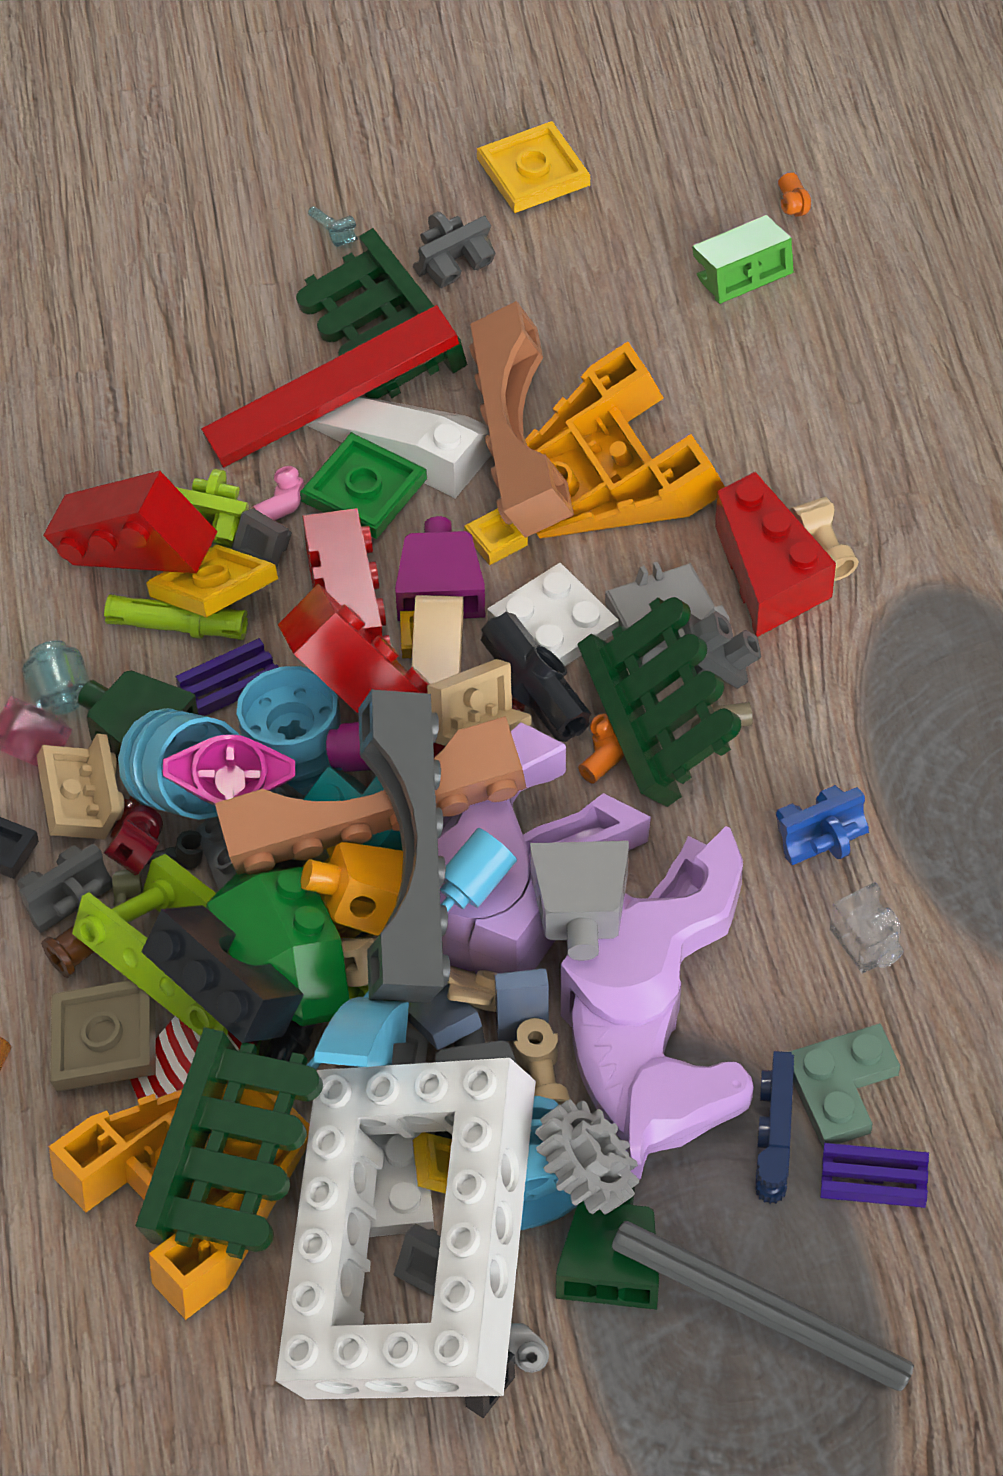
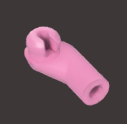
M285 466L276 471L274 480L277 486L274 496L252 506V508L274 521L298 509L301 501L300 491L304 488V481L299 477L298 470L293 466Z

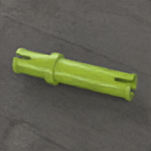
M114 594L108 595L104 609L106 624L190 633L192 638L202 639L204 635L244 640L248 627L247 610L222 609L208 617H204L160 600L129 598Z

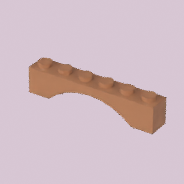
M515 301L470 324L473 343L469 345L474 361L478 365L479 373L475 374V381L484 399V403L480 405V411L489 428V435L485 437V440L495 462V466L491 468V474L500 490L501 498L496 501L497 508L505 523L508 525L513 523L526 538L573 516L574 513L568 482L546 455L527 446L524 437L523 410L525 398L533 375L543 359L537 327L519 303Z
M506 716L457 730L445 748L434 758L439 760L441 764L440 785L435 790L436 807L442 809L443 816L445 817L461 814L470 805L486 800L491 802L508 800L514 797L519 790L527 788L523 768ZM260 789L215 803L229 858L237 875L268 872L274 868L276 863L293 858L296 860L312 859L322 854L324 849L336 846L341 842L362 844L371 839L373 834L390 829L400 831L391 801L385 790L373 795L345 801H308L285 797L266 789Z

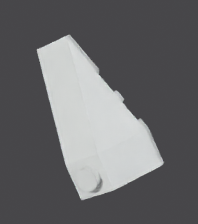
M359 396L306 424V426L341 443L352 432L427 469V480L424 483L455 499L492 455L485 440V437L489 435V428L481 422L465 415Z

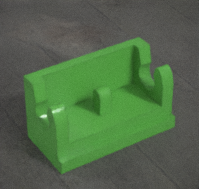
M767 215L692 246L693 256L705 268V270L698 272L697 276L701 283L715 296V300L719 304L794 273L792 238Z

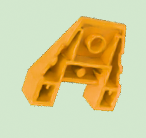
M628 341L592 364L582 374L581 379L583 382L568 399L562 397L553 407L555 414L540 431L534 429L525 439L527 446L546 455L568 482L574 513L573 516L537 532L536 534L540 539L690 517L716 500L717 491L725 487L714 466L692 434L652 459L628 424L630 420L664 399L649 371Z
M226 1085V1087H225V1090H224V1093H223V1095H222L221 1100H222L223 1097H224V1094H225L227 1085ZM183 1089L159 1098L152 1094L137 1099L138 1105L109 1115L107 1110L92 1115L48 1146L54 1180L85 1213L126 1183L143 1200L145 1199ZM244 1089L239 1104L273 1111L278 1096ZM293 1107L290 1115L299 1118L307 1131L306 1140L300 1148L293 1151L278 1149L273 1165L281 1167L289 1178L307 1148L310 1124ZM209 1134V1136H208V1139H207V1142H206V1145H205V1148H204V1149H206V1146H207V1143H208V1141H209V1138H210V1135H211V1134ZM228 1138L223 1153L256 1160L261 1145ZM192 1183V1186H191V1189H190V1192H189V1195H188V1198H187V1199H189V1196H190V1193H191V1190H192V1187H193V1184H194V1183ZM211 1187L206 1204L239 1211L244 1195ZM262 1199L257 1215L267 1219L276 1201ZM175 1233L149 1252L152 1285L187 1320L228 1288L249 1250L244 1251L242 1259L229 1257L226 1253L228 1245L194 1238L191 1247H186L176 1243Z

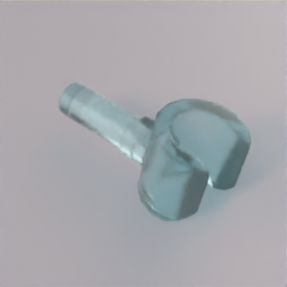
M315 206L309 209L308 214L328 230L334 246L339 247L358 240L353 231V228H356V222L351 215L335 220Z

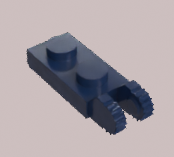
M774 1051L772 1070H762L760 1101H769L770 1108L769 1117L759 1116L757 1148L766 1149L758 1154L755 1190L756 1195H759V1200L762 1199L764 1203L769 1202V1204L773 1202L777 1204V1201H782V1197H785L787 1191L794 1055H792V1052Z

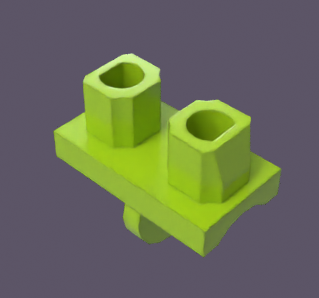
M215 468L212 470L208 480L195 478L192 490L176 487L207 521L213 522L212 526L218 531L213 543L232 548L242 512L249 510V505L247 502L237 500L240 491L238 486L226 484V471Z

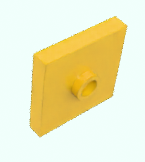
M552 121L477 148L478 161L514 213L590 186L589 172Z
M216 544L209 548L197 573L165 571L149 579L146 584L150 597L208 617L278 580L276 565L271 562Z

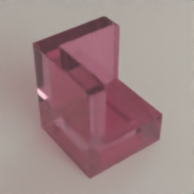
M10 695L0 715V751L38 767L36 756L42 745L64 747L72 729L60 717Z

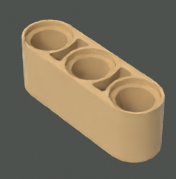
M415 596L412 667L419 671L430 684L461 673L463 596Z

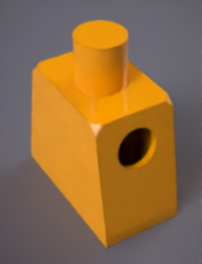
M341 842L336 845L329 863L312 859L307 860L301 875V888L324 894L330 917L336 923L379 936L395 908L402 882L403 851Z

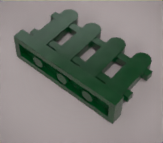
M374 228L358 236L363 249L362 254L355 257L351 252L342 257L343 265L319 279L314 274L306 278V286L300 289L296 295L298 306L303 313L315 314L323 309L326 311L327 314L322 316L317 323L319 334L324 341L336 342L343 337L348 340L347 343L340 347L339 356L434 307ZM378 277L381 282L376 285L373 280ZM360 287L365 290V292L339 307L335 303ZM400 305L403 310L397 312L395 307ZM385 316L386 320L359 335L356 331L377 317ZM458 337L460 344L364 395L368 398L378 399L389 394L391 398H394L401 394L399 387L425 371L430 376L438 372V364L442 361L453 374L461 370L468 364L460 338Z
M657 597L649 603L652 611L627 629L621 625L612 631L614 639L607 643L591 633L577 645L640 793L668 807L682 797L676 781L684 784L691 779L692 776L689 770L714 752L723 756L731 750L728 742L739 734L741 719L737 714L726 708L718 709L714 712L711 706L723 694L724 682L721 677L711 671L696 673L694 667L700 664L706 657L707 644L694 634H686L680 637L678 630L685 626L690 619L691 610L689 605L676 597L668 598L665 601ZM665 640L668 647L643 665L640 658ZM681 677L684 685L659 702L656 695ZM698 714L701 722L678 739H675L672 732Z
M204 1027L135 1225L150 1243L160 1245L176 1233L175 1241L178 1245L191 1247L194 1238L228 1245L226 1249L227 1255L242 1259L245 1250L259 1252L270 1246L274 1237L273 1229L265 1218L257 1215L261 1200H280L286 1196L290 1189L288 1175L281 1167L273 1165L278 1149L286 1151L296 1150L304 1144L307 1137L306 1128L300 1119L290 1115L294 1100H314L320 1095L323 1088V1081L318 1072L313 1067L306 1065L308 1059L305 1055L292 1052L289 1062L256 1055L258 1049L254 1044L242 1043L240 1050L237 1051L224 1031ZM226 1085H227V1088H226L224 1097H223V1099L221 1100L222 1095H223L224 1090H225V1087H226ZM244 1089L277 1095L273 1111L239 1104ZM209 1134H211V1135H210V1138H209V1141H208V1143H207L206 1149H204V1148H205V1145H206V1142H207V1139H208V1136H209ZM232 1138L261 1145L257 1159L251 1160L224 1154L223 1151L227 1139ZM192 1183H194V1184H193V1187H192V1190H191V1193H190V1196H189V1199H187V1198H188V1195H189V1192H190V1189H191V1186H192ZM211 1187L243 1194L244 1198L240 1210L237 1211L206 1204Z

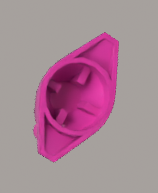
M219 735L163 759V777L184 788L199 799L215 806V803L260 789L272 791L295 778V760L244 736Z

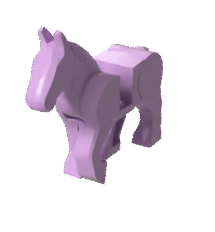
M519 723L511 731L523 768L527 788L550 782L566 772V746L564 743L524 723ZM519 790L514 797L505 801L491 802L486 800L470 805L461 814L450 817L443 816L442 834L437 839L438 856L444 857L445 865L450 862L477 828L488 832L517 858V862L478 908L468 903L464 909H461L454 904L448 911V925L445 935L442 936L443 954L449 956L450 966L467 971H475L476 974L479 970L506 973L535 969L555 940H550L544 935L531 880L530 843L628 841L629 850L648 842L651 817L603 793L580 812L540 825L522 834L512 807L518 794L523 790ZM727 826L707 845L688 836L666 877L654 889L649 898H633L625 893L619 935L613 939H598L599 954L595 958L580 961L572 959L567 955L561 963V1017L572 1027V1039L578 1070L595 1108L603 1111L604 1119L618 1126L616 1135L621 1140L629 1142L630 1147L625 1151L629 1153V1157L637 1161L638 1166L631 1170V1172L639 1180L641 1179L648 1154L682 1147L709 1129L749 1109L753 1098L754 1087L752 1078L745 1068L737 1062H721L705 1067L695 1066L664 1055L669 1037L676 1029L677 1016L680 1010L681 962L696 950L727 935L734 917L742 885L743 859L731 828ZM440 891L441 904L445 900L446 896Z

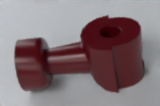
M139 805L130 809L123 820L121 829L103 853L134 875H138L160 843L157 840L163 828L160 814L152 807Z

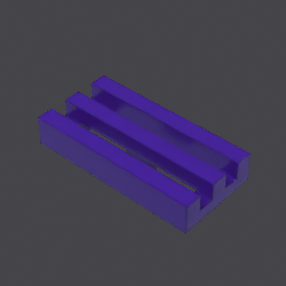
M258 638L175 677L177 687L196 695L198 714L206 716L238 701L240 694L250 681L261 673L279 668L277 664L274 665L273 657L269 651L264 650V644ZM261 668L264 669V670H262V671H260V672H258V673H256V674H254V675H252V676H249V677H247V678H245V679H243V680H241V681L238 682V679H239V678L244 677V676H246V675H248V674H250V673H252V672H254V671H257V670H259V669H261ZM217 688H222L221 690L212 693L202 699H198V697L207 694Z
M824 1143L820 1198L926 1208L929 1152ZM832 1177L863 1179L864 1182L883 1184L884 1181L916 1184V1189L832 1181Z

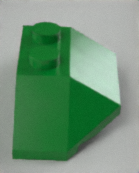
M278 867L268 872L250 875L247 873L235 874L206 904V908L236 934L227 954L238 961L250 965L271 964L304 993L292 1018L294 1022L300 1026L329 1022L338 1009L350 999L342 941L320 894L301 888V875L304 867Z

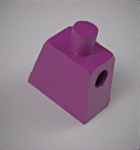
M431 517L424 523V533H410L405 536L395 586L397 621H400V611H414L416 595L463 596V619L486 618L485 583L472 534L467 531L452 532V523L446 517Z

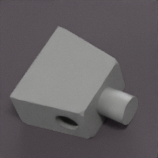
M629 842L530 843L531 880L545 937L550 940H567L568 956L572 959L585 961L595 958L599 954L598 939H613L619 935L628 877Z

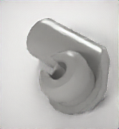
M511 1323L508 1350L515 1354V1364L525 1372L533 1373L540 1371L548 1362V1347L526 1324Z

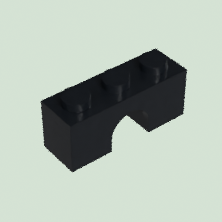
M205 906L161 909L141 952L241 1043L283 1037L304 993L271 964L250 965L228 955L227 952L236 934Z

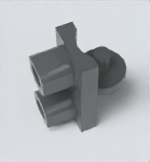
M441 212L431 214L428 217L429 230L420 234L421 240L425 245L419 247V261L413 264V268L419 277L428 273L440 288H443L455 282L461 275L462 270L455 259L464 255L473 270H479L491 264L496 253L487 237L491 224L484 215L463 226L459 216L448 220Z
M717 611L702 620L691 614L687 624L682 627L685 635L694 634L707 644L706 657L700 664L694 667L696 673L711 671L737 689L748 683L746 667L761 658L757 636L748 630H744L733 637L731 624L725 616Z
M91 844L83 850L73 845L59 854V858L56 861L58 866L42 875L40 872L31 871L18 880L17 885L20 889L21 898L34 927L40 933L75 911L78 913L82 895L90 892L97 898L113 888L112 878L104 865L102 852L96 845Z

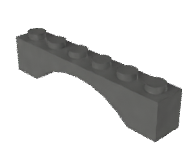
M372 689L358 709L360 756L375 773L391 801L400 827L403 867L402 882L395 908L383 931L367 949L369 1000L430 1003L447 985L450 977L449 956L443 954L442 936L445 935L447 930L448 912L445 905H440V887L445 880L446 865L444 857L438 856L437 839L440 838L443 830V811L441 808L436 807L435 790L439 788L441 780V764L439 760L434 759L433 743H435L439 731V718L436 712H432L431 694Z

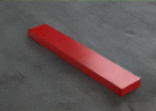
M436 305L201 428L224 468L460 344L458 336Z

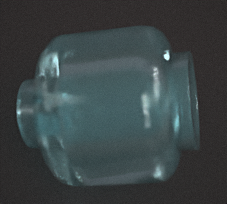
M60 640L45 642L34 647L22 668L31 701L36 707L52 710V713L56 715L76 710L80 706L78 704L79 693L82 687L90 681L82 654L77 648L66 645L64 641Z

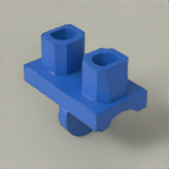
M834 785L820 791L816 798V805L802 810L799 806L792 803L778 809L776 812L778 831L782 836L784 854L791 865H795L827 850L836 859L849 856V841L869 833L868 823L864 814V793L858 787L844 792Z

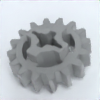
M569 1099L563 1104L556 1106L540 1119L543 1125L536 1129L535 1134L543 1143L537 1146L536 1149L549 1162L543 1169L546 1173H555L558 1178L556 1188L558 1191L564 1190L570 1194L572 1204L576 1206L584 1201L589 1213L593 1214L600 1209L605 1215L634 1196L635 1193L632 1188L639 1183V1179L631 1170L638 1166L637 1161L629 1157V1153L625 1151L630 1147L629 1142L618 1139L616 1136L618 1126L604 1119L603 1111L597 1109L595 1112L590 1113L585 1101L575 1105Z

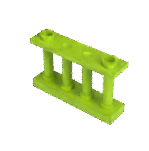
M163 854L151 860L143 893L110 909L90 892L82 895L72 932L75 937L199 1036L202 1035L204 1027L224 1031L227 1036L228 1030L141 952L148 937H145L129 924V922L154 909L160 912L161 909L198 905L206 907L207 902L216 892L167 854Z

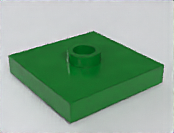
M351 432L300 491L301 502L323 513L357 508L361 526L369 525L371 537L377 539L427 480V469Z

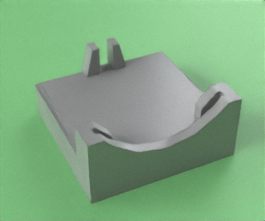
M654 562L652 575L648 576L645 566H642L638 571L635 582L605 591V605L607 609L619 619V626L621 625L626 629L652 611L649 603L657 597L663 601L671 597L682 600L689 605L691 614L701 620L717 611L725 616L730 623V618L722 605L714 606L691 563L662 572L658 562ZM682 628L678 630L680 637L685 635ZM665 640L640 658L643 665L668 647Z

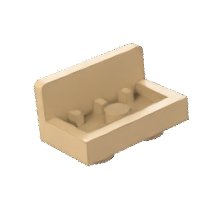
M495 659L427 685L428 694H431L432 712H436L439 718V731L435 743L446 746L457 730L504 716L507 718L510 731L519 723L531 725L530 714L512 709L511 665L509 662Z
M96 734L88 749L42 745L36 757L49 834L51 836L106 839L114 823L121 819L124 811V797L122 792H118L115 779L117 759L116 755L110 752L107 734Z

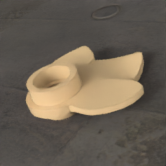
M450 966L448 1000L466 1002L476 1008L496 1012L495 975L497 973L479 970L475 974L455 966Z

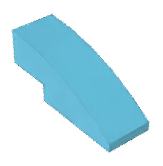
M368 997L349 999L338 1009L326 1027L315 1050L314 1062L359 1067L392 1065L394 1044L406 1043L409 1002L369 1000Z

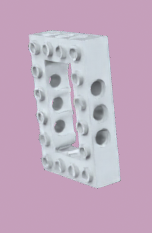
M511 1058L317 1070L323 1081V1088L312 1104L276 1382L304 1399L504 1396L536 1081ZM448 1131L452 1135L431 1323L363 1325L364 1313L360 1311L364 1275L365 1272H370L371 1261L367 1259L371 1220H376L377 1209L373 1207L377 1170H381L383 1167V1151L380 1145L369 1138L368 1135L400 1134L404 1138H414L415 1133Z

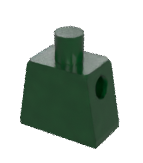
M132 670L124 672L110 688L103 686L95 680H90L82 687L78 696V704L89 710L86 718L91 740L93 741L96 734H107L110 752L116 755L118 765V756L123 737L132 724L148 712L169 708L198 714L195 694Z
M634 1196L605 1215L600 1209L593 1214L589 1213L585 1202L579 1203L576 1207L557 1266L556 1299L657 1310L659 1272L612 1248L614 1237L624 1221H629L656 1234L654 1210L647 1206L633 1205Z

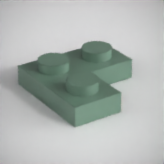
M881 1023L790 1051L794 1055L793 1084L822 1148H824V1143L840 1144L871 1134L873 1123L857 1088L899 1076L900 1063Z

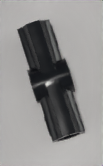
M504 612L496 618H491L481 629L483 634L480 640L494 659L510 663L511 694L525 706L532 708L556 740L567 742L569 739L581 735L590 725L589 718L591 712L564 679V676L567 674L564 664L550 650L538 645L515 614Z

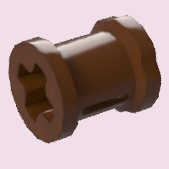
M74 925L54 939L47 937L41 943L49 961L66 978L75 973L74 967L94 953L92 949L72 934Z

